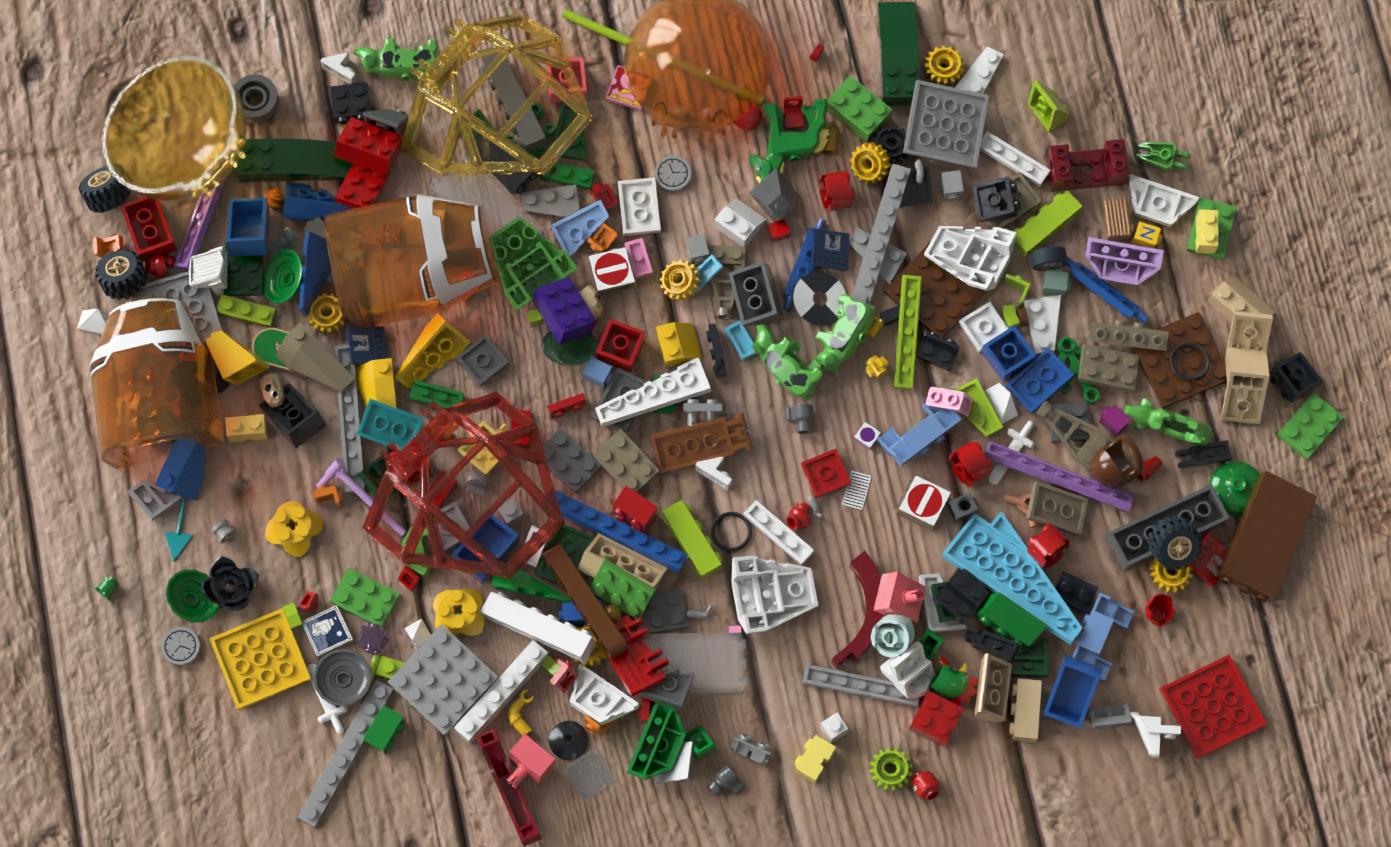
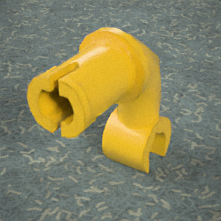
M529 690L522 691L520 697L510 705L508 710L509 724L513 725L522 737L524 734L528 735L532 731L522 719V714H520L521 708L524 705L530 704L534 696L530 699H524V695Z

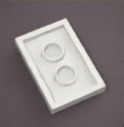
M655 177L618 181L623 236L661 233Z

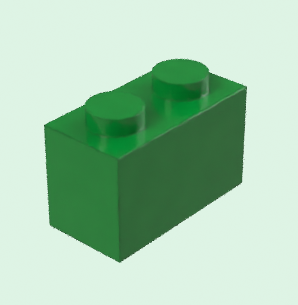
M383 705L363 738L364 743L383 754H386L387 750L391 751L396 742L394 740L398 733L401 734L406 726L404 717Z

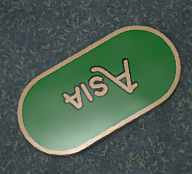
M266 328L256 334L252 342V351L268 363L270 367L304 376L299 372L288 369L276 357L285 336L289 332L277 328Z

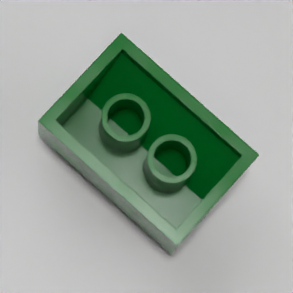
M1000 592L988 595L976 613L981 623L995 628V632L1000 636L1008 637L1020 644L1019 648L1029 647L1047 627V624Z

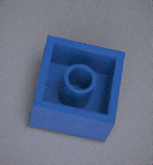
M1015 325L985 343L981 350L982 355L1002 382L1023 370L1036 358V354Z

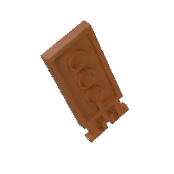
M739 412L736 414L737 417L727 420L723 416L650 435L660 473L694 465L699 461L734 455V450L745 448L746 451L752 450L753 446L749 432L741 434L742 430L748 428L744 412Z

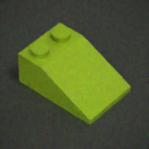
M1035 80L1032 84L1027 104L1047 131L1051 132L1068 120L1069 110L1065 104H1061L1057 93L1053 89L1051 90L1048 85Z

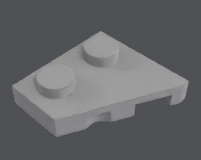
M142 480L128 490V494L151 521H154L182 501L180 495L169 493L165 489L154 486L146 480Z

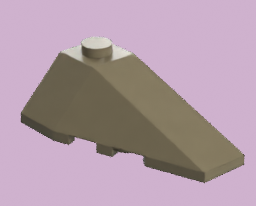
M300 323L285 336L276 354V357L288 369L299 372L310 379L317 380L323 385L341 393L356 380Z

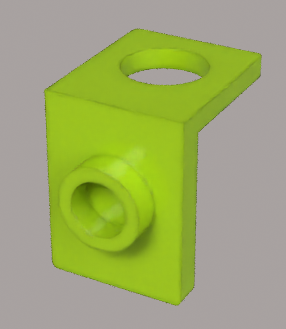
M1007 274L1004 284L1023 291L1018 304L1019 309L1027 295L1030 283L1026 282L1022 277Z

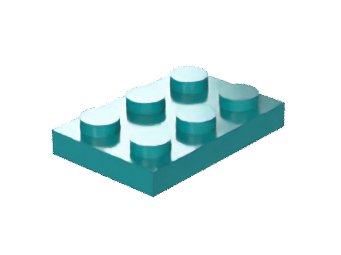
M369 399L356 435L404 452L409 447L415 445L424 418Z

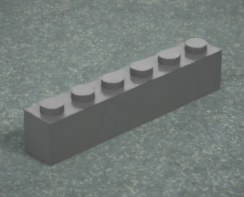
M500 50L481 58L483 66H481L484 77L488 76L489 87L491 91L495 90L497 94L495 95L496 101L499 106H503V115L506 120H510V129L513 135L517 134L519 138L517 143L520 149H524L528 155L547 147L546 137L503 51Z

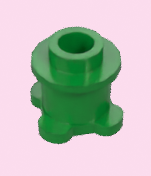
M104 576V580L98 587L95 585L93 588L108 601H111L110 596L116 589H119L117 587L118 582L111 576L108 578Z

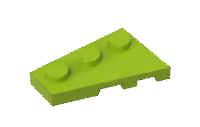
M977 378L954 389V391L965 392L973 398L969 416L965 418L986 438L1004 429Z

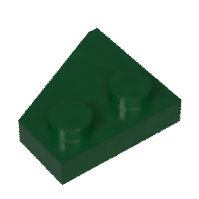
M382 454L357 474L381 504L397 493L395 483L392 481L391 471L387 470L384 462L386 460L385 454Z

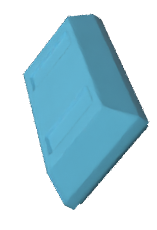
M713 254L696 269L701 274L698 276L701 280L698 285L699 290L723 268Z
M741 320L724 328L742 361L756 354L752 348L754 342L746 328L742 326Z

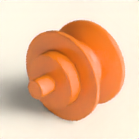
M278 188L267 190L266 196L269 207L271 209L281 207L283 204L281 200L284 199V194Z

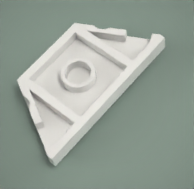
M1132 174L1129 176L1135 216L1171 227L1198 202L1199 197Z
M582 664L579 665V675L575 679L574 691L570 698V705L602 726L640 707L639 703L587 667H582Z

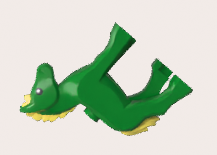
M827 99L814 100V106H801L802 114L807 117L809 127L805 133L784 132L783 108H777V104L763 105L764 111L770 120L771 133L766 159L756 154L749 157V162L757 174L756 181L760 183L775 168L780 173H783L785 159L799 161L801 158L813 156L824 149L828 141L826 138L830 135L829 129H824L828 109Z

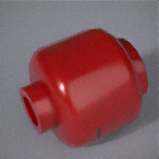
M922 770L914 775L911 786L921 800L930 801L940 794L941 784L933 772H924Z

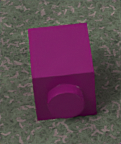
M1114 404L1111 408L1107 406L1100 413L1102 417L1099 423L1116 438L1130 424L1131 419Z

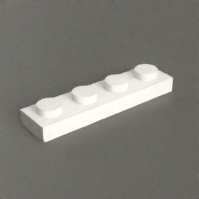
M988 131L983 136L980 151L1017 174L1020 172L1024 178L1039 187L1042 185L1050 173V169Z
M757 500L743 513L746 519L800 566L813 554L814 550Z

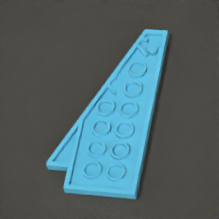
M1000 511L990 524L974 513L942 553L941 557L961 570L967 569L972 574L971 578L975 581L983 582L987 589L993 593H1002L1047 624V630L1071 645L1081 632L1082 627L1039 564L1027 553L1028 548L1008 519Z

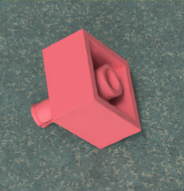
M899 572L882 574L874 611L883 616L895 613L910 618L912 624L917 623L922 602L925 599L923 597H925L926 587Z
M524 734L509 751V762L517 769L507 778V782L510 785L513 784L512 787L517 788L519 783L525 777H528L539 787L553 772L555 758Z

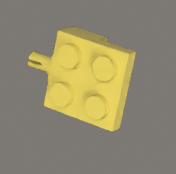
M482 421L470 433V437L457 451L476 469L482 471L487 476L512 450L511 444L502 437L510 428L503 423L495 431Z

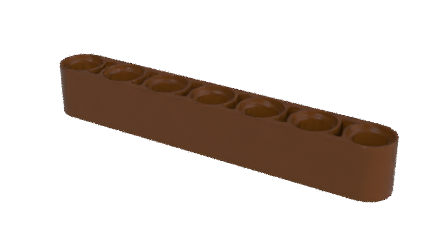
M558 544L542 553L546 565L607 656L613 659L627 651L628 646L561 545Z

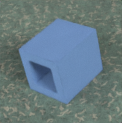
M591 357L583 372V378L604 389L614 375L612 374V366Z

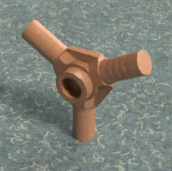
M1031 493L1021 495L1020 497L1005 494L1004 501L1016 504L1027 515ZM1028 520L1030 528L1038 526L1036 522Z

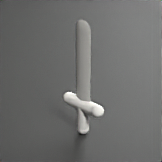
M1028 421L1020 433L1014 429L1008 430V435L1014 438L1008 448L1019 452L1023 445L1030 449L1035 446L1034 442L1027 438L1034 427L1032 421ZM998 463L988 478L991 484H998L1009 467Z
M310 664L307 666V670L315 689L313 676L316 665ZM316 691L325 711V714L318 717V722L324 723L331 720L338 734L343 733L344 728L338 716L346 713L347 707L341 706L336 708L335 705L322 699Z

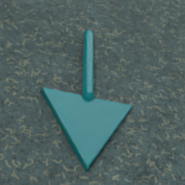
M186 498L182 499L177 533L164 531L173 561H175L193 536L180 533Z

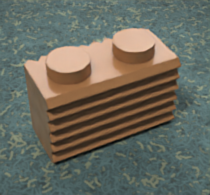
M1126 199L1104 201L1102 210L1106 240H1129L1131 234L1134 233L1133 223L1129 222L1131 206L1127 205Z

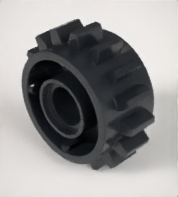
M889 124L886 128L882 126L880 132H875L876 137H872L871 142H875L876 146L882 145L881 148L887 150L886 154L890 157L889 163L895 164L899 162L901 164L903 158H908L907 154H903L906 138L904 128L900 129L898 125L891 127ZM894 143L896 146L889 147L887 144Z

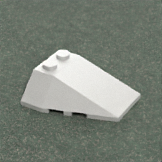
M939 226L924 256L969 286L988 291L996 288L1009 264L1017 234L1016 232L999 227H993V230L981 229V227L963 229L962 226Z
M756 556L735 557L732 559L731 584L737 617L746 634L766 632L818 606L811 568L790 563H779L771 559H760Z

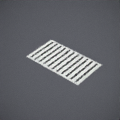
M851 471L849 476L851 485L846 487L842 505L862 510L871 476Z

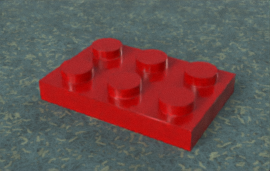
M353 163L335 197V202L371 213L391 174V170L388 175Z

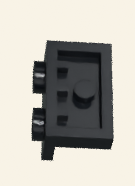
M925 332L917 350L916 358L950 372L959 353L960 346L953 340L940 338L934 332Z
M1064 571L1055 587L1068 607L1083 614H1087L1099 588Z

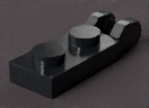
M1228 440L1208 443L1205 446H1191L1188 449L1175 452L1176 457L1191 455L1192 459L1178 463L1179 469L1225 462L1232 459Z

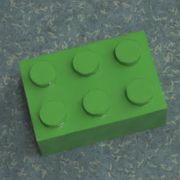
M849 76L827 99V112L865 143H869L872 137L875 136V132L880 131L881 127H884L892 117V109L852 76Z

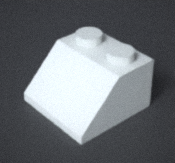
M736 198L727 204L714 219V228L738 245L746 247L767 219Z

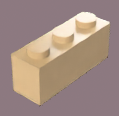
M1018 678L1016 684L1012 686V696H1015V703L1011 704V715H1014L1013 723L1010 722L1009 734H1012V740L1036 743L1038 739L1042 685L1040 680Z

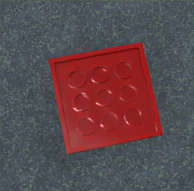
M1230 655L1159 689L1178 726H1181V732L1196 759L1267 725Z

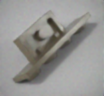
M1118 319L1115 322H1110V324L1092 322L1090 342L1166 351L1169 331L1149 329L1143 322H1134V325L1126 324L1125 320Z

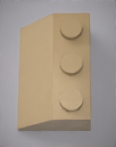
M1235 275L1223 281L1211 293L1208 302L1231 323L1234 311L1268 315L1276 313ZM1249 328L1245 332L1247 334H1253L1255 330Z
M990 654L983 656L979 671L975 718L985 722L1005 721L1012 668L1011 663Z

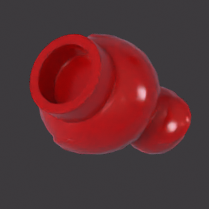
M166 253L165 256L156 254L152 258H147L145 263L146 272L152 273L157 278L165 277L168 274L166 268L174 267L176 259L174 256L169 255V253Z
M797 503L796 507L789 511L786 523L791 529H806L811 524L812 520L809 517L810 505L807 503Z

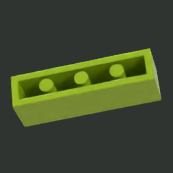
M1068 190L1063 194H1057L1053 198L1054 202L1049 206L1047 204L1039 210L1037 216H1031L1025 222V226L1022 228L1018 227L1013 231L1017 234L1014 248L1025 259L1031 252L1038 249L1081 213L1082 205Z
M680 500L664 509L662 517L684 553L688 555V559L696 573L703 580L719 571L723 560L719 553H714L711 548L713 544L710 538L704 536L701 532L703 528L698 519H693L691 515L693 511L689 504H684Z

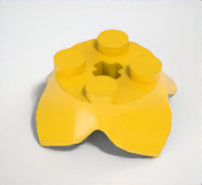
M288 501L279 506L274 517L268 522L265 537L274 545H282L288 554L301 558L309 550L311 538L321 532L324 523L314 511L305 509L299 502ZM291 523L298 524L294 530H291L289 525Z
M462 588L459 590H445L436 595L433 603L436 612L435 628L437 629L442 624L454 636L459 633L466 636L481 634L484 629V616L480 612L483 599L479 591ZM456 608H462V614L455 615L454 610Z

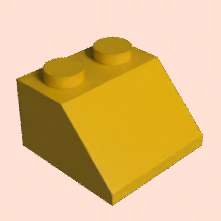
M673 322L656 326V335L665 369L683 365L698 357L699 360H702L693 324Z

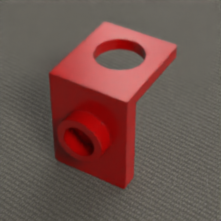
M803 96L784 97L785 129L804 128L801 111Z

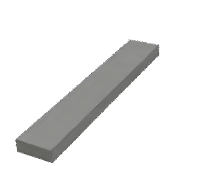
M806 664L802 683L804 685L916 708L919 706L920 697L907 699L891 681Z

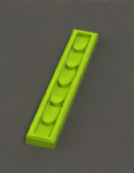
M902 275L894 388L913 390L922 276Z

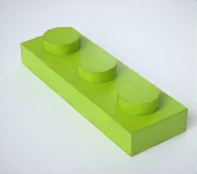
M221 294L216 312L218 315L271 328L276 308Z

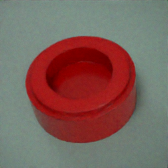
M819 43L809 59L816 62L823 53L824 46Z

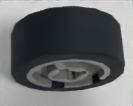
M1063 247L1041 248L1030 254L1032 268L1037 271L1061 268L1068 263L1066 249Z

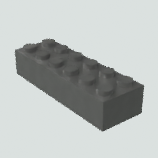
M1212 484L1108 532L1105 539L1122 571L1125 572L1155 558L1149 549L1148 539L1151 538L1148 535L1150 532H1153L1152 527L1154 525L1157 526L1159 520L1164 521L1165 517L1169 516L1171 519L1173 516L1185 518L1194 526L1200 536L1204 535L1205 532H1210L1227 524L1230 517Z

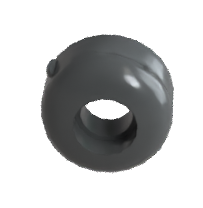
M253 74L241 78L236 82L231 91V103L235 113L245 122L252 124L263 123L271 119L280 103L275 85L270 79L262 75ZM253 96L264 97L261 104L257 106H251L247 103Z

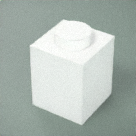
M838 712L820 724V728L830 744L848 732V728Z

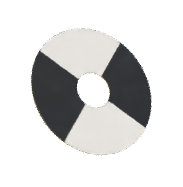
M812 272L805 275L797 283L793 295L794 305L799 315L807 322L819 326L829 325L840 318L837 317L838 309L843 305L838 303V299L842 294L846 293L842 284L834 276L825 272ZM818 291L824 292L827 296L826 304L823 306L816 305L813 302L814 293Z

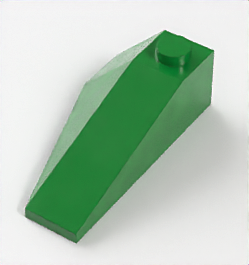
M504 562L503 565L498 564L492 581V586L495 589L564 603L571 602L564 594L524 571L515 568V564Z

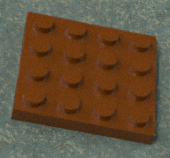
M928 244L884 290V293L897 305H900L902 275L922 276L918 322L929 332H934L943 339L987 291L969 286L925 257L924 253L929 246Z
M1199 312L1156 329L1169 331L1166 351L1132 347L1135 355L1139 356L1138 361L1162 409L1227 382L1225 363ZM1182 343H1196L1207 351L1210 358V367L1202 378L1195 381H1186L1177 377L1172 371L1170 355ZM1186 346L1176 352L1174 366L1183 376L1195 377L1204 371L1206 359L1204 354L1196 347Z

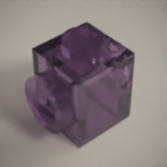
M368 623L367 626L362 625L357 641L358 647L363 648L369 654L382 653V649H386L389 637H386V628L374 623Z

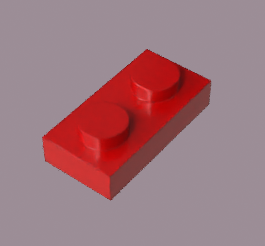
M581 393L548 405L550 418H560L566 415V412L572 410L576 412L586 406V399L584 394Z

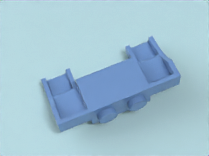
M925 403L921 407L928 414V417L903 434L902 438L891 427L889 431L878 437L876 441L902 467L914 457L926 455L934 444L937 446L945 440L946 433L961 423L962 419L954 410L931 407Z
M1099 593L1091 614H1086L1082 625L1085 627L1083 632H1080L1074 641L1078 644L1072 657L1102 668L1099 680L1105 682L1112 663L1099 657L1101 649L1112 624L1127 630L1134 610L1121 605L1103 593Z

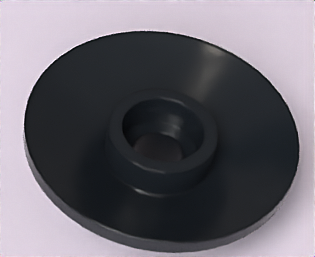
M563 721L551 730L549 746L557 757L564 760H573L585 752L588 746V735L579 723ZM566 736L572 737L570 742H566L564 739Z

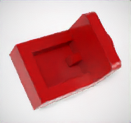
M642 698V706L638 708L637 718H641V724H647L650 717V705H655V701Z

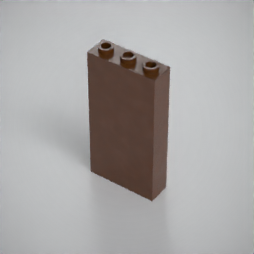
M1268 471L1259 474L1217 573V577L1221 578V581L1227 585L1238 587V590L1245 594L1250 593L1256 596L1258 601L1266 603L1274 600L1317 496Z

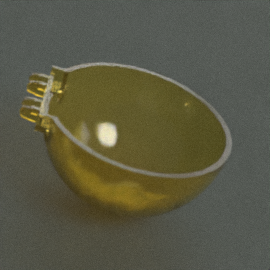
M194 56L174 57L158 62L133 78L114 101L103 129L102 149L106 165L114 178L122 185L147 198L161 201H182L196 198L205 193L210 196L212 194L211 190L218 187L228 177L234 167L238 165L237 163L240 158L246 156L243 153L247 131L245 108L232 80L213 62Z

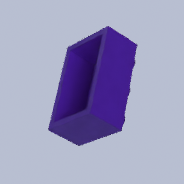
M570 277L536 288L533 303L559 345L593 332L596 319Z

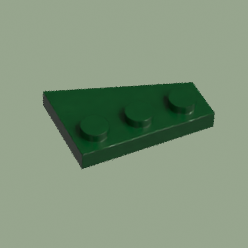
M562 102L551 156L588 162L581 105Z

